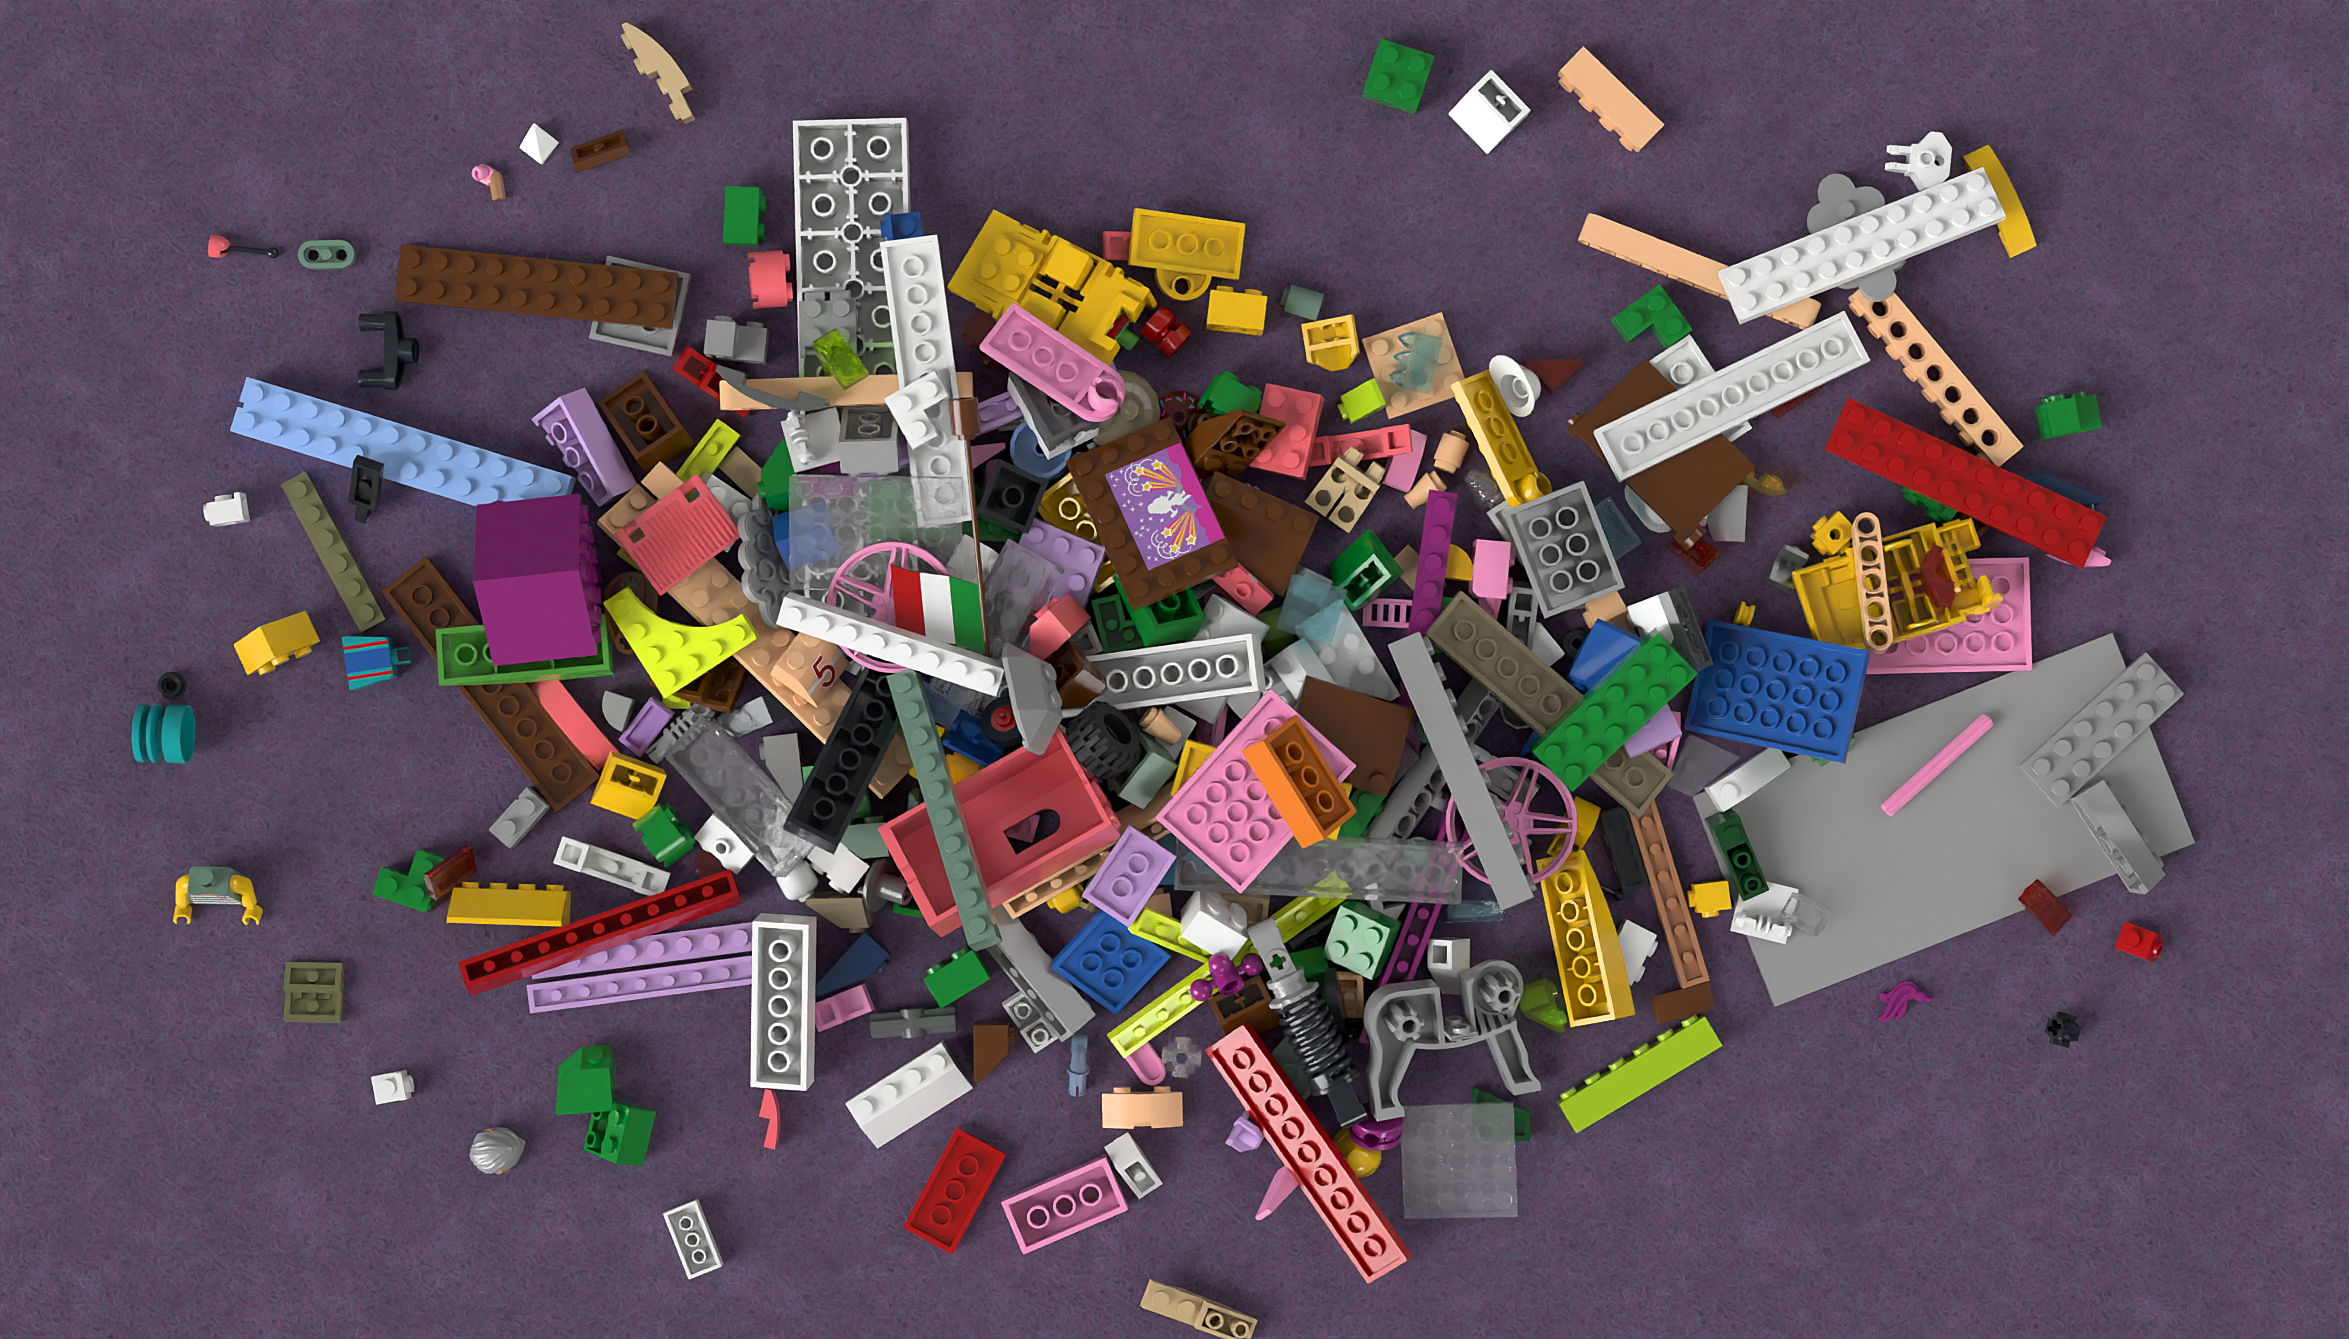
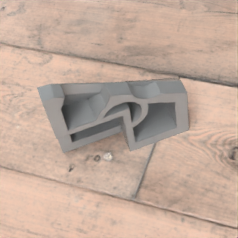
M1737 485L1707 515L1706 522L1713 541L1745 542L1748 485Z

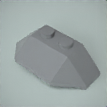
M1006 642L1002 644V661L1018 730L1023 737L1022 743L1024 749L1037 755H1042L1045 753L1063 717L1061 711L1062 699L1057 692L1055 683L1056 672L1051 664Z

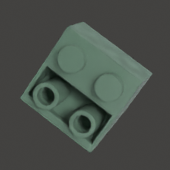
M883 815L866 817L863 823H856L854 818L851 820L841 843L860 859L890 856L891 853L877 828L891 820H884Z

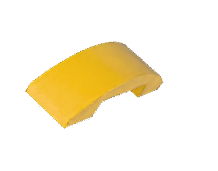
M1986 145L1963 156L1962 158L1969 172L1981 167L1984 168L2004 210L2006 218L2004 221L1997 223V226L2000 230V238L2009 257L2012 258L2035 247L2036 242L2022 204L2008 175L1991 147Z

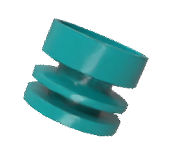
M139 704L135 710L132 723V750L135 760L144 763L149 760L151 763H159L164 755L167 763H189L195 746V717L192 707L190 705H168L164 713L161 704H153L152 707L149 704Z

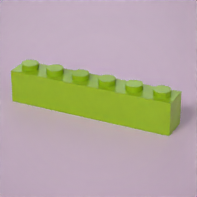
M1696 1014L1686 1017L1681 1021L1683 1026L1675 1031L1669 1028L1657 1035L1658 1041L1650 1046L1647 1043L1638 1046L1632 1051L1634 1055L1626 1060L1623 1057L1618 1058L1608 1065L1610 1070L1601 1075L1599 1072H1595L1584 1079L1586 1084L1576 1089L1572 1086L1560 1094L1561 1099L1557 1103L1576 1133L1580 1132L1720 1048L1722 1044L1706 1017L1703 1015L1697 1017Z

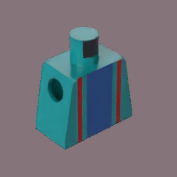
M342 637L349 690H361L399 677L397 665L412 663L410 647L394 648L393 638Z

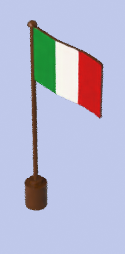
M961 397L949 399L948 401L952 435H958V440H964L978 584L949 575L911 571L890 563L896 627L944 643L970 648L982 652L983 656L990 658L993 652H990L970 447V440L975 439V434L981 432L978 398Z

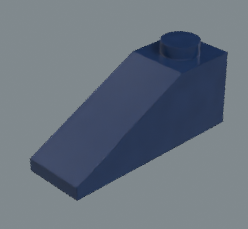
M865 931L816 984L815 997L869 977L875 971L880 975L891 963L887 959L891 952L868 931Z

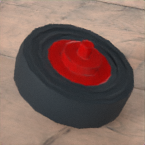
M1001 696L992 700L985 707L981 715V728L986 738L993 744L1001 747H1011L1021 743L1023 737L1018 730L1010 696Z

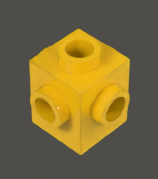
M1839 511L1834 512L1828 519L1825 516L1821 517L1812 526L1815 530L1810 535L1814 540L1812 542L1813 547L1822 555L1825 553L1829 556L1835 553L1841 555L1852 545L1849 541L1852 538V524ZM1830 531L1834 534V540L1830 537Z

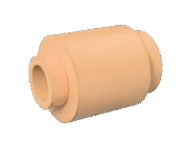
M1453 430L1449 434L1443 433L1434 455L1435 463L1433 466L1445 472L1455 474L1456 469H1460L1469 443L1465 441L1466 436Z

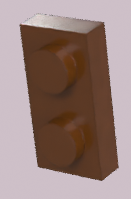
M624 130L570 148L577 172L590 170L600 164L619 160L631 154Z

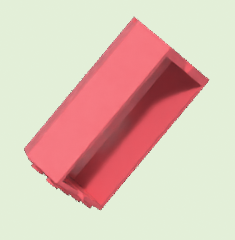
M1057 727L1044 754L1037 755L1024 749V746L955 784L992 908L1121 837L1118 830L1121 823L1114 811H1112L1111 808L1113 807L1101 787L1098 786L1100 783L1097 777L1077 760L1067 742L1066 733L1064 734L1059 727ZM925 802L877 829L898 869L904 876L907 886L928 926L940 937H943L961 927L962 923ZM1051 809L1056 811L1061 821L1059 829L1054 834L1016 855L1004 832L1042 810Z

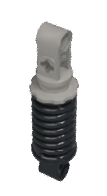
M1273 917L1247 928V932L1272 978L1266 983L1268 988L1272 989L1275 994V998L1269 1003V1007L1273 1010L1274 1014H1282L1283 1017L1279 1020L1281 1026L1289 1025L1284 1029V1035L1291 1036L1288 1043L1291 1046H1296L1293 1049V1053L1296 1056H1300L1297 1062L1299 1065L1304 1066L1302 1069L1303 1074L1312 1075L1307 1079L1312 1096H1320L1327 1093L1343 1131L1369 1119L1359 1096L1356 1095L1351 1085V1081L1356 1079L1361 1074V1071L1356 1065L1350 1064L1353 1057L1351 1054L1346 1053L1347 1045L1342 1042L1343 1036L1338 1032L1337 1024L1333 1023V1016L1328 1013L1329 1007L1324 1003V997L1319 990L1318 981L1307 982L1303 967L1294 966ZM1274 954H1277L1279 957L1284 956L1281 959L1282 964L1280 966H1277L1276 963L1270 964L1273 961L1272 956Z

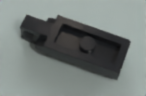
M358 454L353 461L348 502L356 505L355 520L365 524L371 511L376 512L380 503L384 463Z

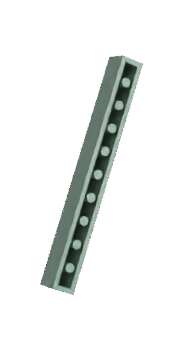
M909 668L886 676L968 945L974 951H978L1003 942L921 675L916 670Z

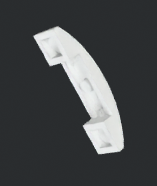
M565 836L562 837L553 862L554 864L578 872H584L648 896L664 892L670 876L669 872Z

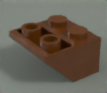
M1259 974L1243 979V988L1234 995L1223 996L1219 991L1208 999L1226 1035L1249 1021L1258 1035L1280 1025L1279 1020L1281 1017L1274 1014L1273 1010L1270 1009L1269 1003L1272 999Z

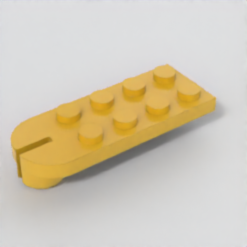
M1489 369L1450 385L1455 399L1460 404L1467 419V424L1472 429L1479 444V449L1487 460L1492 476L1497 481L1508 504L1514 508L1553 493L1548 478L1538 472L1511 413L1491 377Z

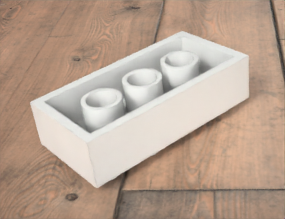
M698 1198L663 1213L688 1279L723 1266L724 1263Z

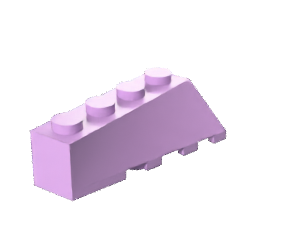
M585 388L560 396L532 418L537 427L542 425L548 433L545 438L552 446L557 445L564 454L562 460L568 467L575 468L578 472V481L598 507L623 498L637 485L633 474L627 467L620 450L614 443L606 424L600 417L593 400Z

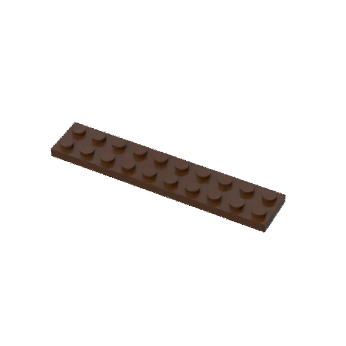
M401 245L395 301L673 330L679 274L657 270Z
M427 556L381 591L436 661V629L481 625ZM527 682L456 685L555 812H559L600 779L601 775L549 715Z

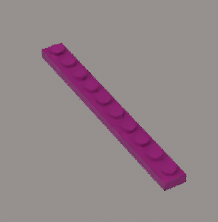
M1432 489L1428 491L1407 636L1420 632L1422 638L1425 637L1423 634L1440 615L1457 493ZM1401 677L1400 696H1398L1397 703L1413 708L1414 712L1397 770L1408 771L1419 755L1421 741L1415 733V726L1419 717Z

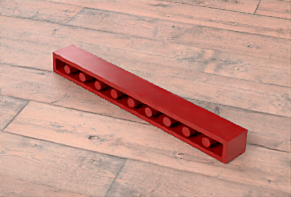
M729 869L459 961L458 965L465 988L474 996L725 910L743 902L733 873Z

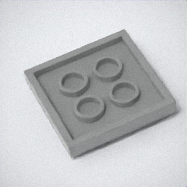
M607 256L605 264L607 266L676 272L679 274L673 330L592 322L589 338L673 357L691 275Z

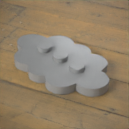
M1828 175L1819 184L1817 195L1820 203L1809 211L1807 228L1811 234L1880 208L1885 205L1884 197L1880 191L1873 187L1864 186L1856 189L1852 181L1845 175ZM1906 259L1841 284L1838 287L1843 289L1858 287L1862 295L1868 300L1874 302L1885 301L1895 291L1897 281L1894 272L1902 268Z
M757 492L753 498L752 510L744 512L738 520V532L743 541L738 549V559L745 570L742 575L741 585L745 596L751 602L759 604L760 616L763 622L768 627L775 629L783 627L777 625L776 622L784 597L789 592L805 597L804 578L802 576L804 566L788 571L775 543L772 516L784 513V511L768 508L766 499H760Z

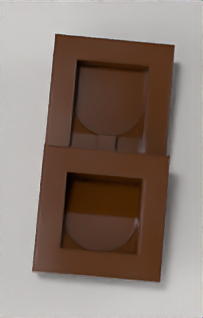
M1709 982L1650 996L1657 1024L1715 1009Z

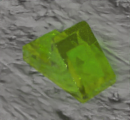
M836 328L812 342L827 377L833 375L844 391L868 377V370Z

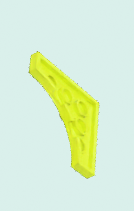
M630 587L623 589L604 602L605 607L664 698H668L760 638L745 613L725 623L705 627H692L673 621L670 622L657 616L638 599Z

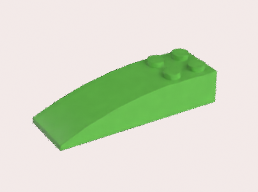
M602 614V623L597 624V626H600L602 643H597V655L493 666L484 625L436 629L439 685L526 683L614 675L612 638L606 624L605 614Z

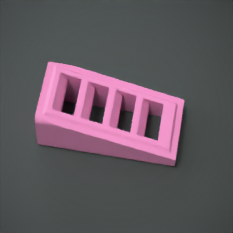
M1374 599L1367 607L1363 608L1362 626L1408 628L1409 622H1406V606H1412V600ZM1372 604H1378L1377 621H1371ZM1384 605H1389L1388 621H1383ZM1395 605H1400L1399 622H1394Z

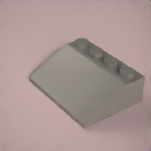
M1584 480L1503 512L1544 618L1625 588Z

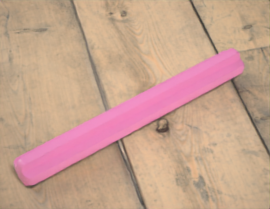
M1985 714L1980 715L1881 804L1883 811L1889 816H1893L1984 735L1993 726L1992 720Z

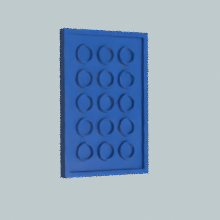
M1708 620L1704 640L1714 665L1697 672L1684 729L1846 764L1871 652Z

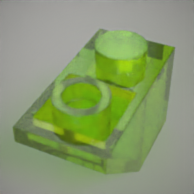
M1543 976L1523 983V993L1518 1003L1521 1014L1556 1032H1566L1564 1024L1568 1022L1563 1008H1557L1554 998L1558 997V993L1553 980L1548 982L1547 978Z

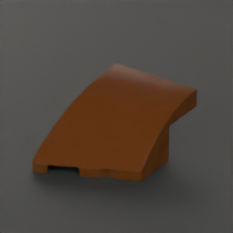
M729 657L672 695L703 707L732 714L749 671L735 657ZM650 677L648 681L649 684L658 689V687Z

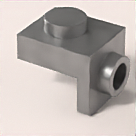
M1784 544L1774 556L1765 583L1791 594L1795 590L1791 573L1802 569L1808 561L1809 555L1802 552L1796 546Z

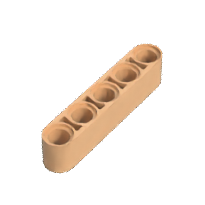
M1865 512L1856 517L1851 527L1865 648L1873 654H1881L1890 646L1893 633L1880 523L1874 514ZM1863 521L1870 523L1873 531L1868 534L1862 533L1858 528V523ZM1865 549L1872 550L1876 555V559L1871 562L1864 560L1861 551ZM1868 577L1876 578L1879 582V588L1875 590L1867 588L1864 580ZM1871 605L1879 606L1882 609V616L1878 618L1870 616L1868 607ZM1874 633L1882 634L1885 637L1886 644L1882 646L1875 645L1871 640V635Z

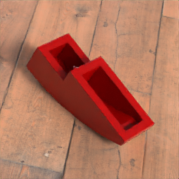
M686 345L671 369L720 401L719 381L724 379L716 371L717 365ZM751 410L733 411L746 418Z

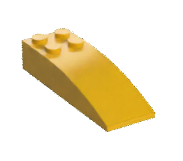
M1584 850L1571 852L1564 863L1553 874L1540 881L1570 1027L1636 1015L1624 957L1607 902ZM1557 856L1536 860L1538 872L1546 868Z

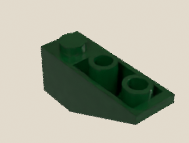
M1729 808L1724 812H1718L1705 818L1715 845L1742 900L1747 901L1769 891L1739 815L1732 808Z

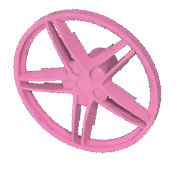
M896 541L875 543L860 549L841 565L829 587L827 604L836 607V598L839 590L872 608L873 612L868 618L896 627L890 563L895 565L897 551H902L901 568L908 569V553H911L927 561L939 574L951 575L935 556L916 545ZM891 550L885 586L883 588L846 576L848 570L864 557L876 552ZM841 581L874 594L872 600L870 601L840 585ZM839 645L848 656L867 668L887 673H897L909 669L896 663L873 660L859 651Z
M1502 757L1480 764L1478 768H1485L1486 771L1510 765L1523 767L1508 800L1503 802L1498 798L1503 809L1498 814L1501 821L1507 820L1514 834V837L1510 839L1512 846L1518 843L1522 844L1528 874H1531L1534 883L1536 884L1546 879L1564 863L1575 841L1577 814L1569 790L1549 768L1529 759ZM1532 769L1534 773L1524 802H1518L1515 799L1528 770ZM1539 773L1550 780L1560 792L1568 817L1528 811ZM1451 795L1446 811V833L1450 847L1457 860L1469 873L1479 880L1490 884L1486 873L1469 861L1470 858L1477 855L1476 850L1467 855H1464L1462 852L1473 843L1471 838L1460 846L1458 844L1454 828L1457 805ZM1538 819L1568 822V828H1533V821ZM1567 833L1564 845L1557 857L1546 868L1533 874L1527 835Z

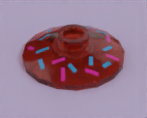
M1174 390L1158 399L1161 409L1159 421L1170 417L1184 446L1186 445L1184 440L1189 436L1186 426L1187 420L1195 413H1206L1204 406L1201 410L1198 408L1197 404L1200 400L1196 395L1187 391ZM1175 413H1183L1184 420L1176 422L1173 418Z

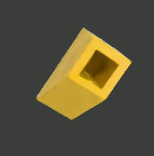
M1577 796L1573 800L1577 814V831L1570 853L1582 850L1595 828L1601 811L1600 807ZM1561 822L1558 828H1568V822ZM1567 833L1555 834L1547 850L1548 854L1552 856L1559 854Z

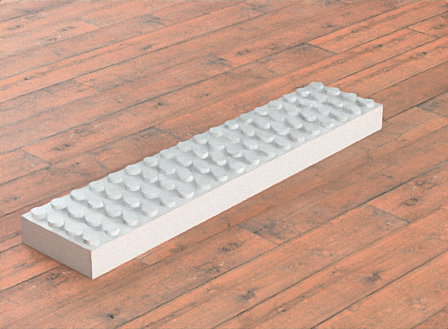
M906 118L793 121L799 378L898 374L880 242L887 241V238H882L880 221H885L884 213H891L892 215L911 212L908 121ZM850 290L851 300L857 301V357H851V355H832V358H826L825 355H806V358H800L799 301H804V291H825V301H830V291ZM832 346V349H851V346ZM806 347V350L825 349V347ZM826 407L823 409L812 411H800V414L804 416L834 407ZM836 407L841 424L843 407ZM910 465L874 480L912 482ZM857 478L858 496H802V507L827 500L843 553L842 555L804 566L805 597L827 604L829 587L836 572L850 556L862 548L888 541L904 542L919 547V539L868 538L869 482L860 484ZM891 550L876 552L864 557L848 570L846 576L883 588L885 586ZM897 551L895 565L901 567L902 551ZM908 553V570L920 572L919 557ZM841 581L840 585L870 601L872 600L874 594ZM838 590L836 607L865 617H869L873 612L872 608Z

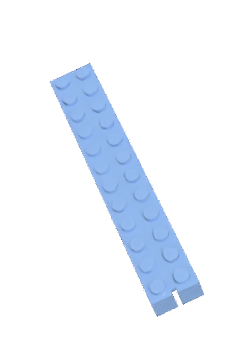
M246 377L239 400L244 403L243 408L237 407L230 429L232 432L349 468H352L353 461L358 454L384 463L383 478L476 507L477 504H487L497 500L506 502L571 495L576 478L249 377Z

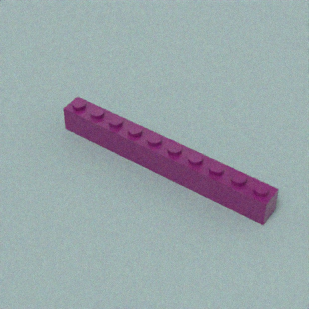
M1456 806L1454 828L1460 846L1468 840L1469 833ZM1446 811L1443 813L1431 844V855L1422 867L1385 969L1380 975L1374 991L1387 984L1413 981L1459 863L1447 838ZM1363 1018L1359 1028V1037L1356 1039L1370 1045Z

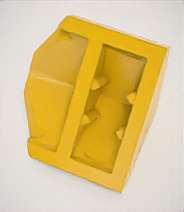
M1354 314L1301 324L1307 362L1330 371L1348 369L1359 354Z

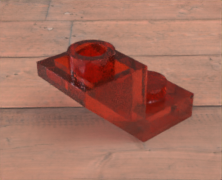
M1932 544L1926 552L1918 577L1934 612L1940 614L1945 607L1950 608L1954 601L1956 592L1952 591L1955 582L1934 574L1940 572L1945 558L1940 556L1943 547Z

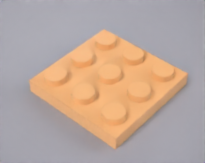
M1442 312L1361 340L1374 378L1385 400V410L1389 420L1454 398V392L1450 385L1465 379Z

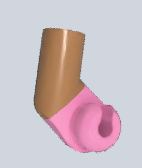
M485 164L475 166L472 170V176L476 181H480L490 187L492 200L506 199L501 173Z

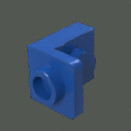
M920 212L892 215L891 213H884L885 221H880L882 238H887V241L923 237Z

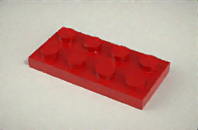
M957 1127L903 1228L953 1254L1002 1164L1006 1153Z

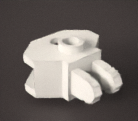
M1930 132L1918 144L1910 146H1887V152L1891 155H1905L1906 164L1897 162L1885 163V170L1905 173L1904 176H1909L1919 191L1941 184L1949 177L1952 147L1943 133ZM1935 160L1939 163V166L1934 163Z

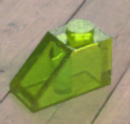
M1284 606L1256 615V618L1270 626L1263 638L1269 659H1272L1285 648L1295 643Z

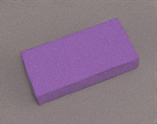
M653 695L618 740L637 756L641 757L674 716L675 712Z

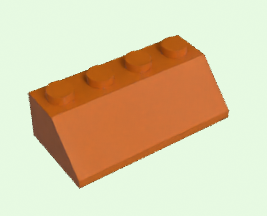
M1297 715L1292 716L1258 737L1241 751L1302 849L1325 839L1357 813Z

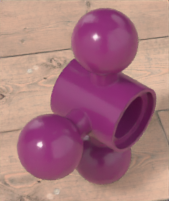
M1215 953L1210 957L1208 963L1213 979L1209 981L1206 979L1195 980L1190 986V994L1197 1001H1206L1211 997L1213 989L1218 987L1221 995H1234L1244 986L1241 975L1245 973L1252 976L1259 974L1263 969V960L1256 953H1248L1242 958L1241 964L1235 966L1233 960H1230L1229 956L1225 953Z

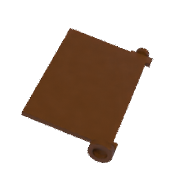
M1644 358L1589 413L1585 412L1581 415L1577 412L1566 423L1570 427L1566 433L1573 440L1578 436L1611 469L1593 434L1594 430L1678 390ZM1721 433L1627 478L1623 482L1676 533L1672 538L1687 551L1707 532L1699 523L1755 466Z

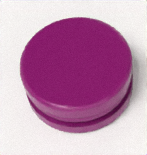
M1369 1102L1363 1103L1369 1119L1350 1127V1137L1353 1142L1360 1147L1375 1151L1388 1150L1397 1146L1402 1138L1403 1117L1377 1121L1370 1113Z

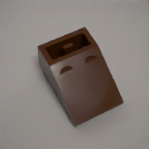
M1240 409L1201 422L1184 441L1194 467L1212 472L1217 471L1226 476L1237 478L1284 429L1286 423Z

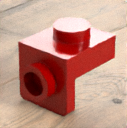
M2124 922L2114 948L2153 963L2155 958L2161 955L2164 943L2162 942L2163 937L2159 934Z

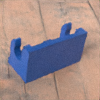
M961 708L951 724V729L942 743L944 746L984 767L998 761L1006 748L995 745L987 739L981 728V718Z

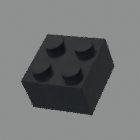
M1000 459L989 460L975 493L977 517L1014 534H1028L1049 481Z

